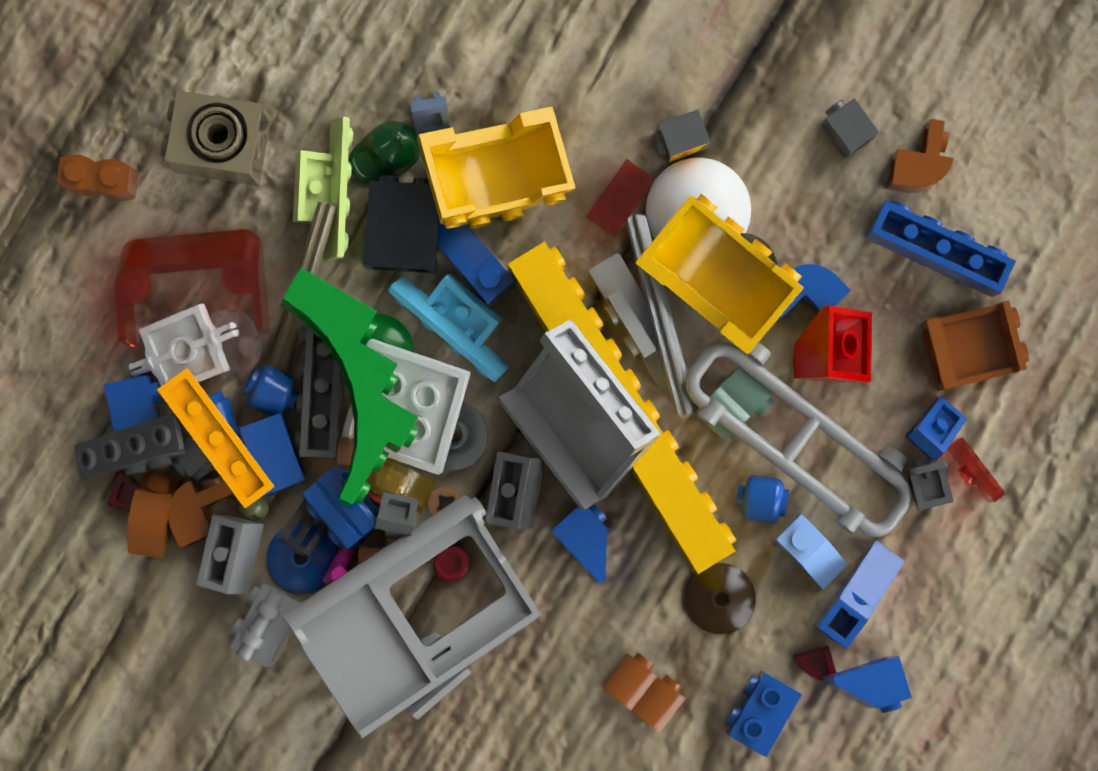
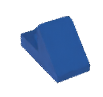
M940 396L909 429L905 437L925 456L931 457L936 461L945 453L967 418L943 396Z

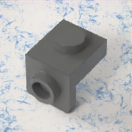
M931 457L914 460L916 467L906 471L917 511L954 502L945 470L948 467L947 460L937 462Z

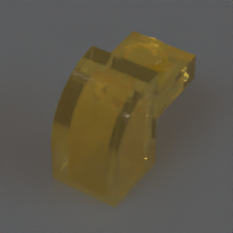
M386 459L379 472L372 469L366 480L371 485L369 491L383 496V492L418 499L416 512L422 514L436 484V481Z

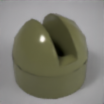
M263 495L244 509L241 504L237 508L248 520L258 521L267 515L269 504Z

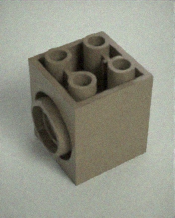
M177 90L175 100H170L168 105L167 120L171 121L169 135H164L162 139L161 155L165 156L164 161L179 174L260 187L271 117L264 106L259 103ZM228 135L225 142L217 144L222 136Z

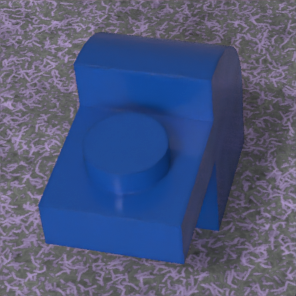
M815 264L795 267L793 269L802 276L798 283L804 288L777 321L800 299L818 314L823 306L837 305L851 290L835 273L826 267Z

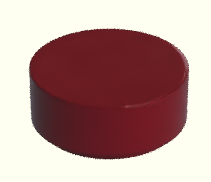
M451 545L434 557V570L440 578L446 581L459 580L469 569L468 555L462 548Z

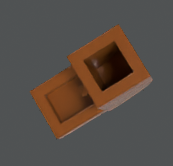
M930 119L925 124L921 152L897 149L891 158L887 190L919 193L932 188L946 176L954 158L940 156V152L945 153L948 144L949 134L943 131L945 121Z
M145 472L139 490L135 489L130 507L127 527L128 553L163 559L172 533L168 521L171 498L178 488L181 487L179 477Z
M221 477L202 484L204 490L201 492L196 482L188 481L178 488L172 496L168 521L179 548H186L207 539L211 524V517L207 507L234 496Z

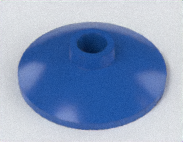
M297 522L285 526L273 537L267 552V564L272 577L280 586L296 593H309L326 585L322 578L338 550L324 528L309 522ZM298 551H304L307 554L308 559L305 564L300 565L295 561V554Z

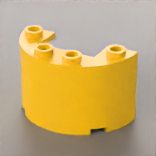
M553 107L519 113L510 123L455 134L452 127L417 136V142L439 220L447 229L468 223L470 229H476L489 225L491 223L490 219L502 217L504 222L515 220L523 216V210L543 203L546 206H552L566 201L565 194L576 188Z
M700 194L697 199L690 195L635 263L660 284L667 286L717 327L721 334L748 355L803 290L804 287L798 283L802 276L786 263L780 268L768 257L772 251L757 239L752 244L741 236L745 229L728 216L723 221L715 215L714 211L718 207L703 194Z

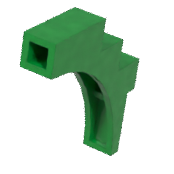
M300 268L284 295L280 306L302 320L324 343L339 366L348 389L354 418L353 452L348 475L336 502L349 509L354 502L361 504L371 487L366 482L372 469L376 472L380 471L389 453L384 451V448L386 447L397 453L403 445L407 448L410 447L419 431L418 428L414 427L418 416L381 396L382 392L389 395L395 385L398 376L393 374L398 364L360 343L361 340L368 343L378 326L377 323L372 321L377 311Z

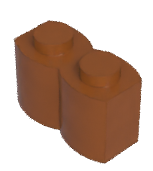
M66 155L60 157L56 182L70 193L78 196L91 197L102 194L111 200L128 201L136 197L139 174L128 164L119 160L103 159L94 162L92 159L82 155Z
M637 652L634 658L626 653L601 688L660 733L686 699L679 694L683 687L667 674L661 680L652 673L651 670L655 665Z

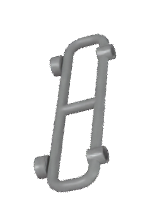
M717 342L709 345L692 365L686 377L685 388L688 396L700 407L696 415L712 427L717 422L722 424L839 514L835 522L847 532L853 534L858 529L871 537H881L889 534L898 525L912 502L910 483L901 474L909 462L908 458L889 445H885L879 455H876L765 369L763 365L771 353L759 342L748 355L729 342ZM717 357H728L806 418L783 452L772 446L728 412L722 404L701 390L700 379ZM817 428H820L897 489L898 499L881 522L873 523L868 520L861 511L846 503L793 462Z

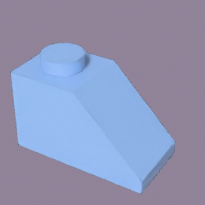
M796 514L772 539L822 590L848 565L831 543L802 514Z

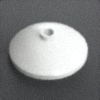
M689 158L672 164L656 178L647 197L646 219L653 238L657 237L690 195L697 199L700 194H703L718 207L714 211L715 215L723 221L729 216L745 229L742 233H746L751 217V202L744 183L732 169L712 159Z

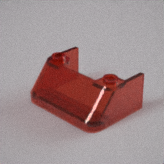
M239 229L141 238L127 242L121 250L115 280L119 342L130 347L137 346L134 305L143 303L150 296L152 290L151 275L222 268L223 283L229 291L237 295L253 294L255 327L262 334H270L263 244L260 238L250 230Z

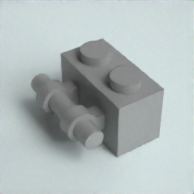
M264 583L261 589L255 587L246 602V606L250 607L249 612L244 620L239 618L229 634V638L233 639L230 649L236 651V655L249 661L251 659L266 668L271 667L290 633V629L282 616L303 601L269 583Z

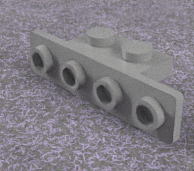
M615 254L591 268L589 274L609 305L604 309L614 326L620 324L627 335L623 338V341L633 357L639 355L659 390H664L669 386L646 298L621 256ZM685 364L686 371H687V374H688L689 369H688L687 365Z

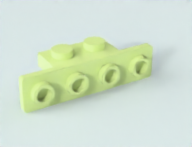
M340 117L331 121L329 154L302 150L296 152L293 222L311 224L319 201L331 203L337 207L325 247V260L329 261L343 258L349 243L348 234L345 232V219L350 211V200L346 196L347 183L350 181L352 173L351 164L348 162V149L352 145L353 130L349 127L350 118Z

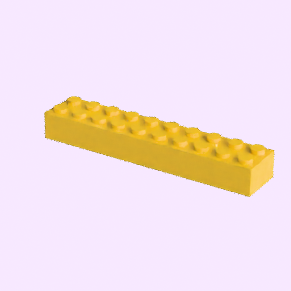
M544 241L508 263L509 274L515 280L518 289L545 333L572 320L661 435L630 471L692 572L699 574L735 552L732 543L736 542V539L727 524H719L712 514L717 511V508L708 493L700 494L693 482L698 480V477L689 462L681 463L674 451L679 449V446L669 430L662 432L656 421L660 418V415L650 399L643 402L637 392L641 387L637 377L631 369L624 371L619 363L622 354L612 338L605 340L600 332L603 323L593 307L587 310L582 300L585 294L574 276L570 279L566 277L563 272L566 263L555 246L549 249Z

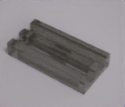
M304 499L279 535L278 541L308 560L329 528L323 522L307 547L301 546V542L316 522V519L310 515L295 539L291 540L289 538L307 511L305 505L308 502Z

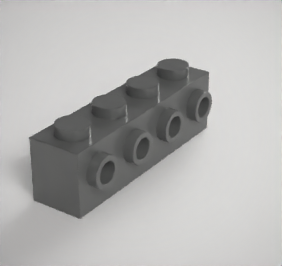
M302 322L301 343L306 344L305 358H300L299 379H304L303 393H298L297 414L302 415L301 429H296L295 450H300L299 457L337 460L338 441L341 436L344 379L339 366L324 343Z

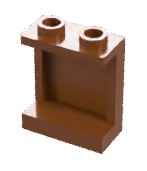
M1009 300L943 318L929 319L920 324L938 392L1027 369L1026 362H1029V352L1025 342H1020L1017 328H1020L1019 314L1015 307L1011 308Z

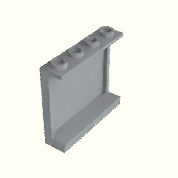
M569 320L542 336L540 343L544 346V349L517 386L499 396L497 401L576 504L584 511L607 497L661 434L573 321Z

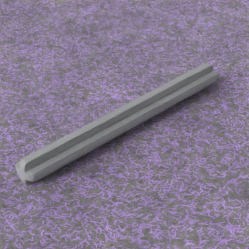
M641 214L633 215L626 220L636 261L652 243L646 216ZM637 265L675 413L678 417L691 416L696 413L697 409L685 388L687 371L665 287Z

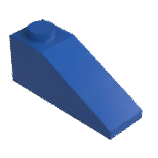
M439 220L437 248L486 305L491 307L516 286L513 277L465 224L447 229Z

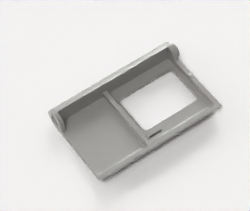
M463 495L412 529L411 536L403 535L282 616L297 642L361 738L541 616L536 605L484 526L485 523L482 517L486 515V511L476 497L469 499L466 495ZM464 536H470L503 585L504 593L494 602L431 645L424 646L391 597L389 589L394 583Z

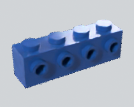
M885 201L878 208L865 239L992 298L1002 293L1016 260L1008 257L1004 250L991 245L986 247L975 242L973 236L958 230L953 232L943 227L942 222L930 216L924 215L921 217L910 212L911 209L900 202Z

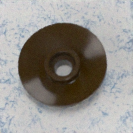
M716 563L703 572L694 574L687 584L685 606L688 615L698 627L709 633H732L743 627L754 612L756 603L754 586L749 577L741 569L733 565ZM719 592H724L728 596V601L723 606H719L715 602V596Z

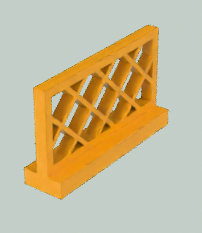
M188 368L166 381L156 390L244 509L275 487Z

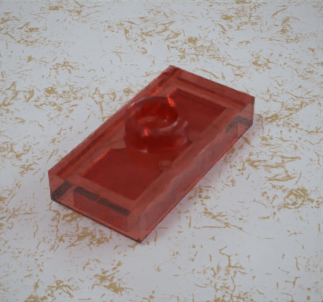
M626 159L586 218L613 237H616L654 183L655 178Z
M961 437L954 439L947 450L960 466L957 472L963 481L970 487L974 485L987 503L996 502L1003 497L1005 491L965 439Z

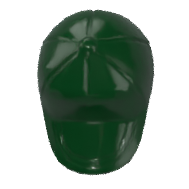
M387 121L376 126L354 147L348 156L352 174L360 182L369 184V181H378V176H397L406 172L416 164L420 155L417 135L409 125L399 121Z

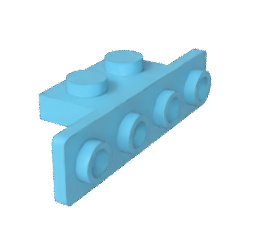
M450 273L446 275L430 297L405 276H402L388 288V292L394 296L395 301L401 307L409 309L421 320L425 328L436 332L448 343L452 351L464 356L471 362L480 375L496 382L509 369V364L484 344L503 318Z

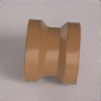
M441 486L435 489L430 494L428 500V509L431 515H435L462 497V494L450 486Z

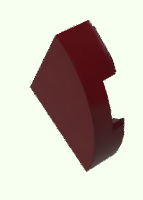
M119 471L107 505L130 512L135 489L139 490L140 488L136 480L131 476H126L125 472Z
M828 645L793 655L800 669L817 680L823 681L822 677L837 673Z

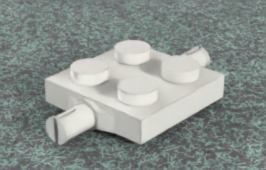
M203 303L139 329V333L145 345L146 358L130 363L129 370L142 366V368L130 373L136 378L152 371L161 386L186 368L189 369L198 383L230 370V367L222 350L221 342L239 335L238 329L225 333L236 328L237 325L234 322H230L216 329Z

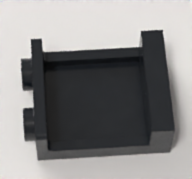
M378 176V181H369L364 266L367 270L437 274L439 216L428 178H414L413 183L399 182V178L395 176Z

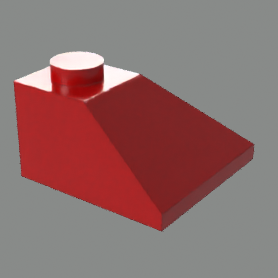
M830 305L823 306L794 344V379L827 382H871L872 312Z

